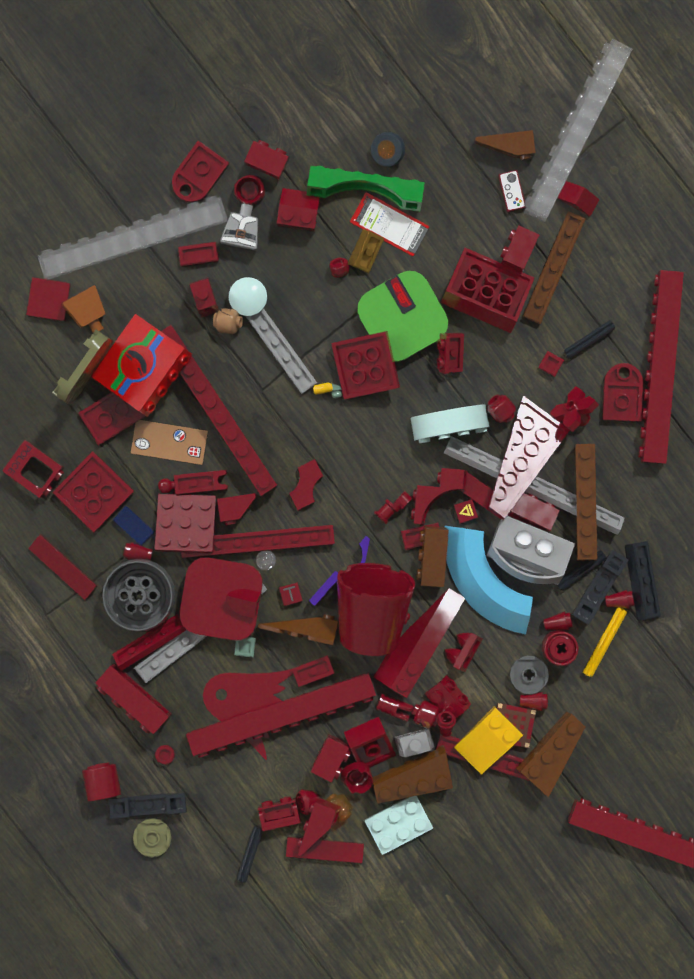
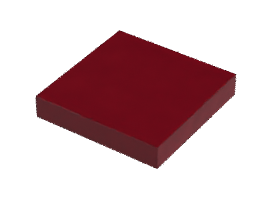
M32 277L26 315L65 321L67 311L61 304L69 299L71 283Z

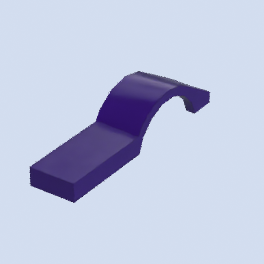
M367 536L359 543L362 548L360 563H365L370 541ZM334 571L309 600L314 606L337 581V571Z

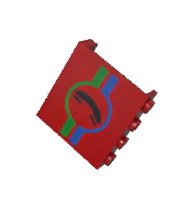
M135 314L91 377L148 417L154 411L161 397L166 394L171 383L177 379L178 373L183 366L189 362L192 353Z

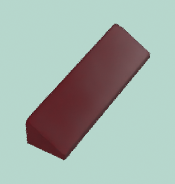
M42 534L28 548L84 600L98 586Z

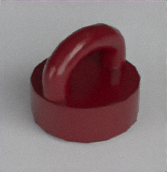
M336 258L329 264L332 276L336 278L343 277L349 272L348 260L345 258Z

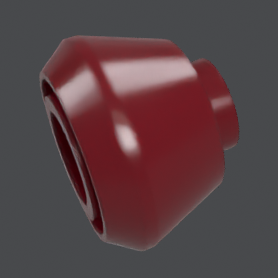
M301 789L296 795L298 809L305 815L310 814L309 810L312 803L320 799L319 795L312 790Z

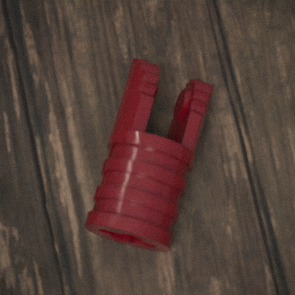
M381 694L376 710L405 721L409 720V714L397 710V708L411 712L414 708L413 705Z

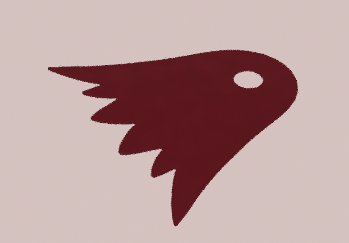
M289 669L271 673L218 674L211 678L204 688V704L214 717L223 721L281 702L282 700L273 694L285 689V687L278 684L291 676L293 671ZM224 689L227 692V697L224 700H218L216 698L217 690ZM264 732V733H263V734H264L263 737L269 738L268 733H267V732ZM253 737L246 738L259 754L267 760L262 739L253 740Z

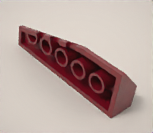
M448 588L400 637L396 650L385 656L374 678L407 698L465 598Z

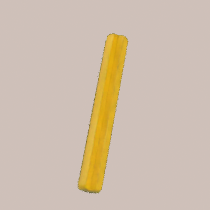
M616 609L583 670L585 675L589 677L594 675L627 614L625 609Z

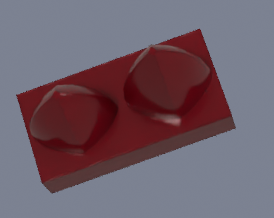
M460 633L456 635L458 643L463 648L462 650L455 648L444 650L447 659L453 664V667L463 672L467 670L483 638L473 633Z

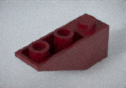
M322 798L312 803L309 813H311L310 819L306 821L303 831H305L304 837L298 843V856L307 852L336 825L341 806Z

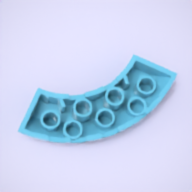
M445 526L449 530L446 561L451 577L461 595L473 609L490 622L510 631L526 634L533 597L510 589L494 574L484 551V531Z

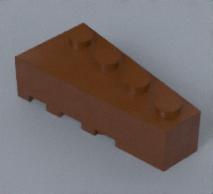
M566 711L516 769L544 795L549 797L586 726L574 715Z
M444 745L439 746L438 749L432 752L428 751L422 754L417 759L404 762L405 764L397 768L394 767L373 777L377 804L453 788Z

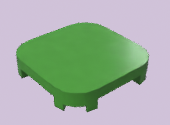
M406 271L398 274L416 305L415 308L405 314H402L385 282L365 293L358 303L359 318L369 335L388 331L394 362L403 361L440 339V333H445L448 329V319L445 311L428 281L422 274L416 271Z

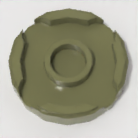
M155 818L145 819L139 823L133 835L136 849L148 857L162 855L170 846L172 839L171 831L167 824Z

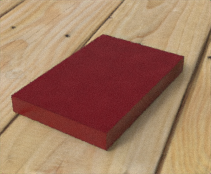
M113 392L79 412L80 417L98 445H101L146 417Z

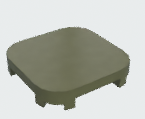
M96 329L90 339L87 338L84 342V345L90 349L68 381L60 377L57 382L58 386L52 394L71 405L92 378L91 375L111 349L114 341Z

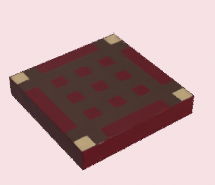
M498 703L497 709L523 734L514 745L529 748L536 710Z

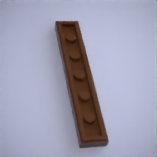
M567 212L524 312V318L541 324L585 222V218L572 212Z

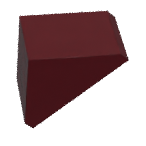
M566 181L557 199L589 217L599 202V199L585 187Z

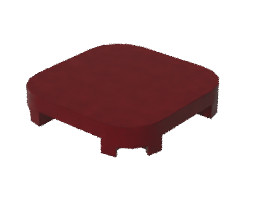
M214 558L195 560L188 567L180 607L182 625L189 632L229 640H242L249 637L256 627L260 601L257 602L255 618H251L234 612L228 605L226 596L229 592L236 589H250L262 593L263 579L260 572L254 566Z

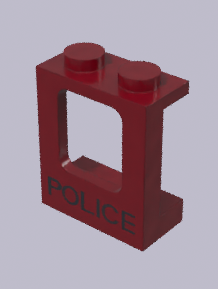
M24 440L2 471L37 497L43 498V496L47 497L52 491L51 485L55 480L58 482L63 476L64 472L62 470L64 466L58 464L29 441ZM32 457H36L53 470L52 475L42 488L37 487L21 475V471Z

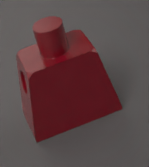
M209 277L191 282L190 287L201 318L218 312L219 309Z

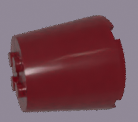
M357 563L347 566L345 571L340 570L337 575L340 643L346 649L361 655L381 656L394 652L398 646L415 589L414 579L403 570L397 572L391 570L389 565L378 563Z

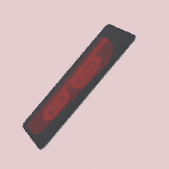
M398 275L385 282L402 314L416 307Z

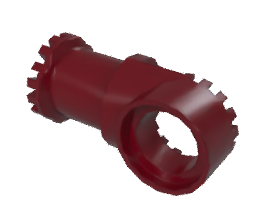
M404 491L394 504L386 499V503L374 513L387 524L388 519L395 512L402 510L412 497Z

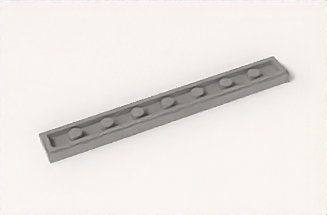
M263 584V587H262V593H264L266 590H268V589L264 586V584ZM186 629L185 632L167 642L134 669L144 682L147 683L207 636L195 634Z

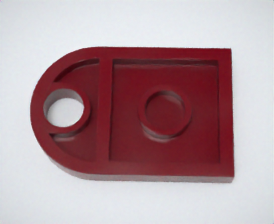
M197 141L173 175L172 186L175 194L186 202L193 203L202 200L228 167L229 162L200 141ZM183 186L191 188V193L188 196L181 194L180 190Z
M620 363L611 367L604 378L602 420L641 422L643 378L635 366L628 363ZM624 367L629 370L627 378L619 376L620 368Z

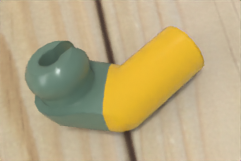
M323 383L313 387L315 395L332 392L333 398L342 396V388L339 385Z

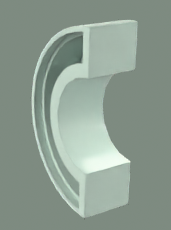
M486 404L444 410L410 418L414 441L419 440V443L430 442V438L439 436V439L449 438L451 433H458V436L469 434L470 430H475L476 433L486 432L487 428L490 427Z

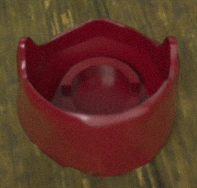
M246 175L235 183L234 195L241 203L252 205L264 198L265 188L259 177Z
M363 762L352 763L341 771V780L352 794H363L373 785L371 769Z

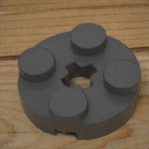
M526 655L514 661L510 669L512 684L524 694H535L548 682V669L544 662L535 656ZM528 669H531V672L535 674L531 677V680H527V677L524 676Z

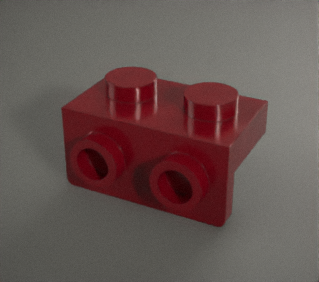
M440 333V339L437 341L439 350L437 368L439 372L443 374L463 372L464 334Z
M448 675L425 693L429 700L439 707L440 713L449 711L455 718L464 713L471 705L468 697L460 691L455 681Z

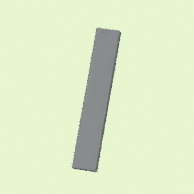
M264 308L255 315L246 316L301 394L317 384L314 377Z

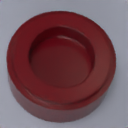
M161 745L156 750V760L161 764L171 763L175 757L174 749L169 745Z

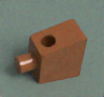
M95 285L61 304L80 328L88 324L92 332L96 329L98 331L104 329L98 318L104 316L105 311Z

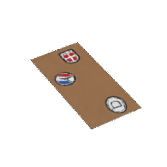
M139 420L135 424L131 453L202 465L208 431Z

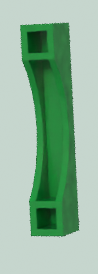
M310 166L307 195L327 198L342 191L366 190L387 197L401 209L420 212L425 182L405 180L399 177H384L379 174H364L359 171L350 172L339 168L329 169L323 166Z

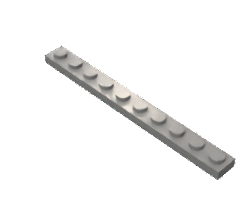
M452 436L444 451V454L498 478L503 460ZM537 476L525 490V492L533 494L539 499L577 516L575 494ZM596 505L597 526L618 535L624 517Z

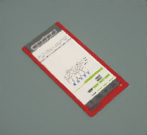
M367 192L364 194L350 220V223L383 237L385 242L411 256H414L429 228L423 222Z

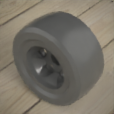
M145 559L128 560L114 568L106 578L102 592L103 606L110 619L119 627L135 632L149 631L165 622L172 612L176 596L174 583L167 571L157 563ZM130 579H133L135 581V585L133 587H130L128 585V581ZM144 579L149 580L150 584L148 587L143 586L142 581ZM141 591V595H143L142 600H135L134 592ZM122 592L128 593L127 599L121 598ZM151 592L157 593L156 599L150 598ZM130 604H133L135 606V610L133 612L128 610V606ZM144 604L149 605L150 609L148 612L143 611L142 606Z

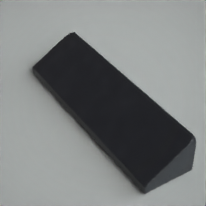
M648 541L625 545L626 558L629 560L627 564L637 620L660 617Z

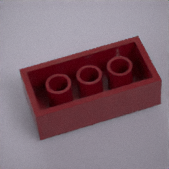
M115 663L110 665L95 682L98 685L97 690L103 695L108 694L113 698L111 702L118 708L123 707L127 711L125 714L131 720L139 721L141 723L140 727L148 734L150 732L154 734L172 714L123 670L121 671Z

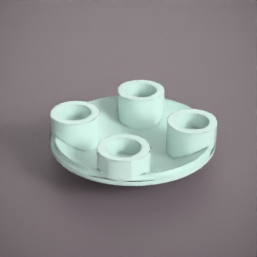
M242 278L237 280L230 288V305L241 315H255L266 305V289L257 279Z

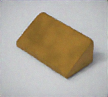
M363 229L348 264L369 273L384 238Z

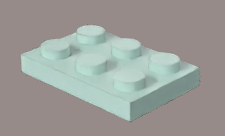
M417 796L408 797L365 819V823L382 855L433 829Z

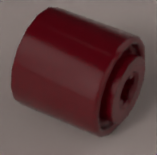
M555 630L548 633L542 642L543 655L549 662L557 666H565L572 663L578 655L579 646L577 640L573 635L563 630ZM563 643H564V644H565V647H564V648H565L566 652H565V653L560 652V653L558 654V653H557L558 648H557L556 646H557L558 644H559V645H563Z
M106 762L91 765L87 769L82 770L88 801L122 794L116 764Z

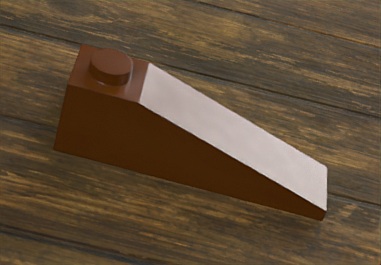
M324 614L323 617L259 623L258 628L283 634L288 633V635L295 637H307L308 640L333 645L338 620H334L335 616Z

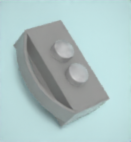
M506 516L504 520H500L487 556L492 558L507 573L520 580L536 584L554 583L558 585L565 574L575 543Z

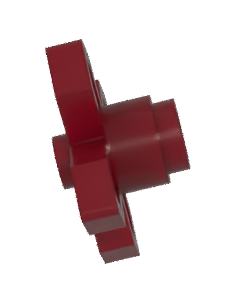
M576 386L568 393L567 403L556 405L550 414L558 422L563 421L564 426L573 432L578 426H585L590 421V413L599 404L591 396L585 397V393Z

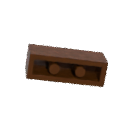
M424 526V531H420V542H423L422 550H419L418 553L421 569H417V580H420L421 586L444 587L449 534L447 527Z

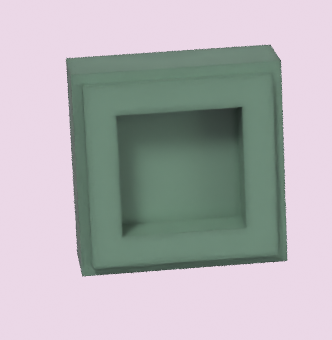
M247 637L242 640H236L234 655L254 657L256 638Z

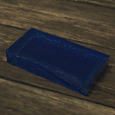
M125 506L113 519L141 546L154 533L128 506Z

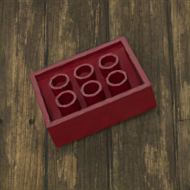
M464 248L441 303L511 333L535 278Z

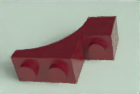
M442 468L441 472L438 473L437 479L440 487L417 485V489H414L413 500L416 501L415 508L412 509L411 514L414 524H425L429 509L442 495L455 490H466L467 470Z

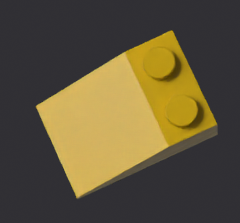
M494 706L454 748L482 774L504 755L523 734Z

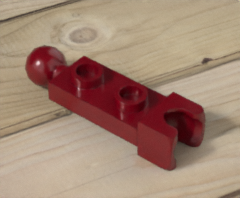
M227 470L174 475V481L163 478L158 483V489L162 493H169L172 489H175V494L228 489V485L220 484L218 481L220 476L227 474Z

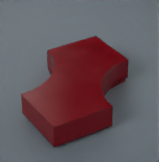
M315 459L298 467L300 474L299 483L289 493L297 510L315 502L313 489L316 482L323 477Z

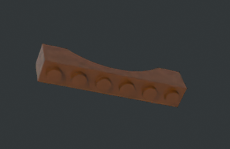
M576 444L577 561H596L595 444Z

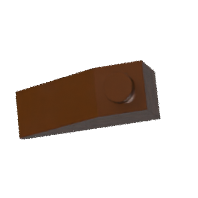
M533 130L475 137L476 145L513 158H520L521 161L532 159L531 156H534L536 153Z

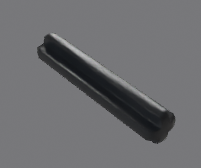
M609 320L564 350L565 355L568 358L573 357L613 331L615 325Z
M598 551L596 561H585L565 575L557 585L559 589L564 590L603 562L607 558L603 551Z
M253 827L237 876V880L240 882H247L263 833L260 827Z

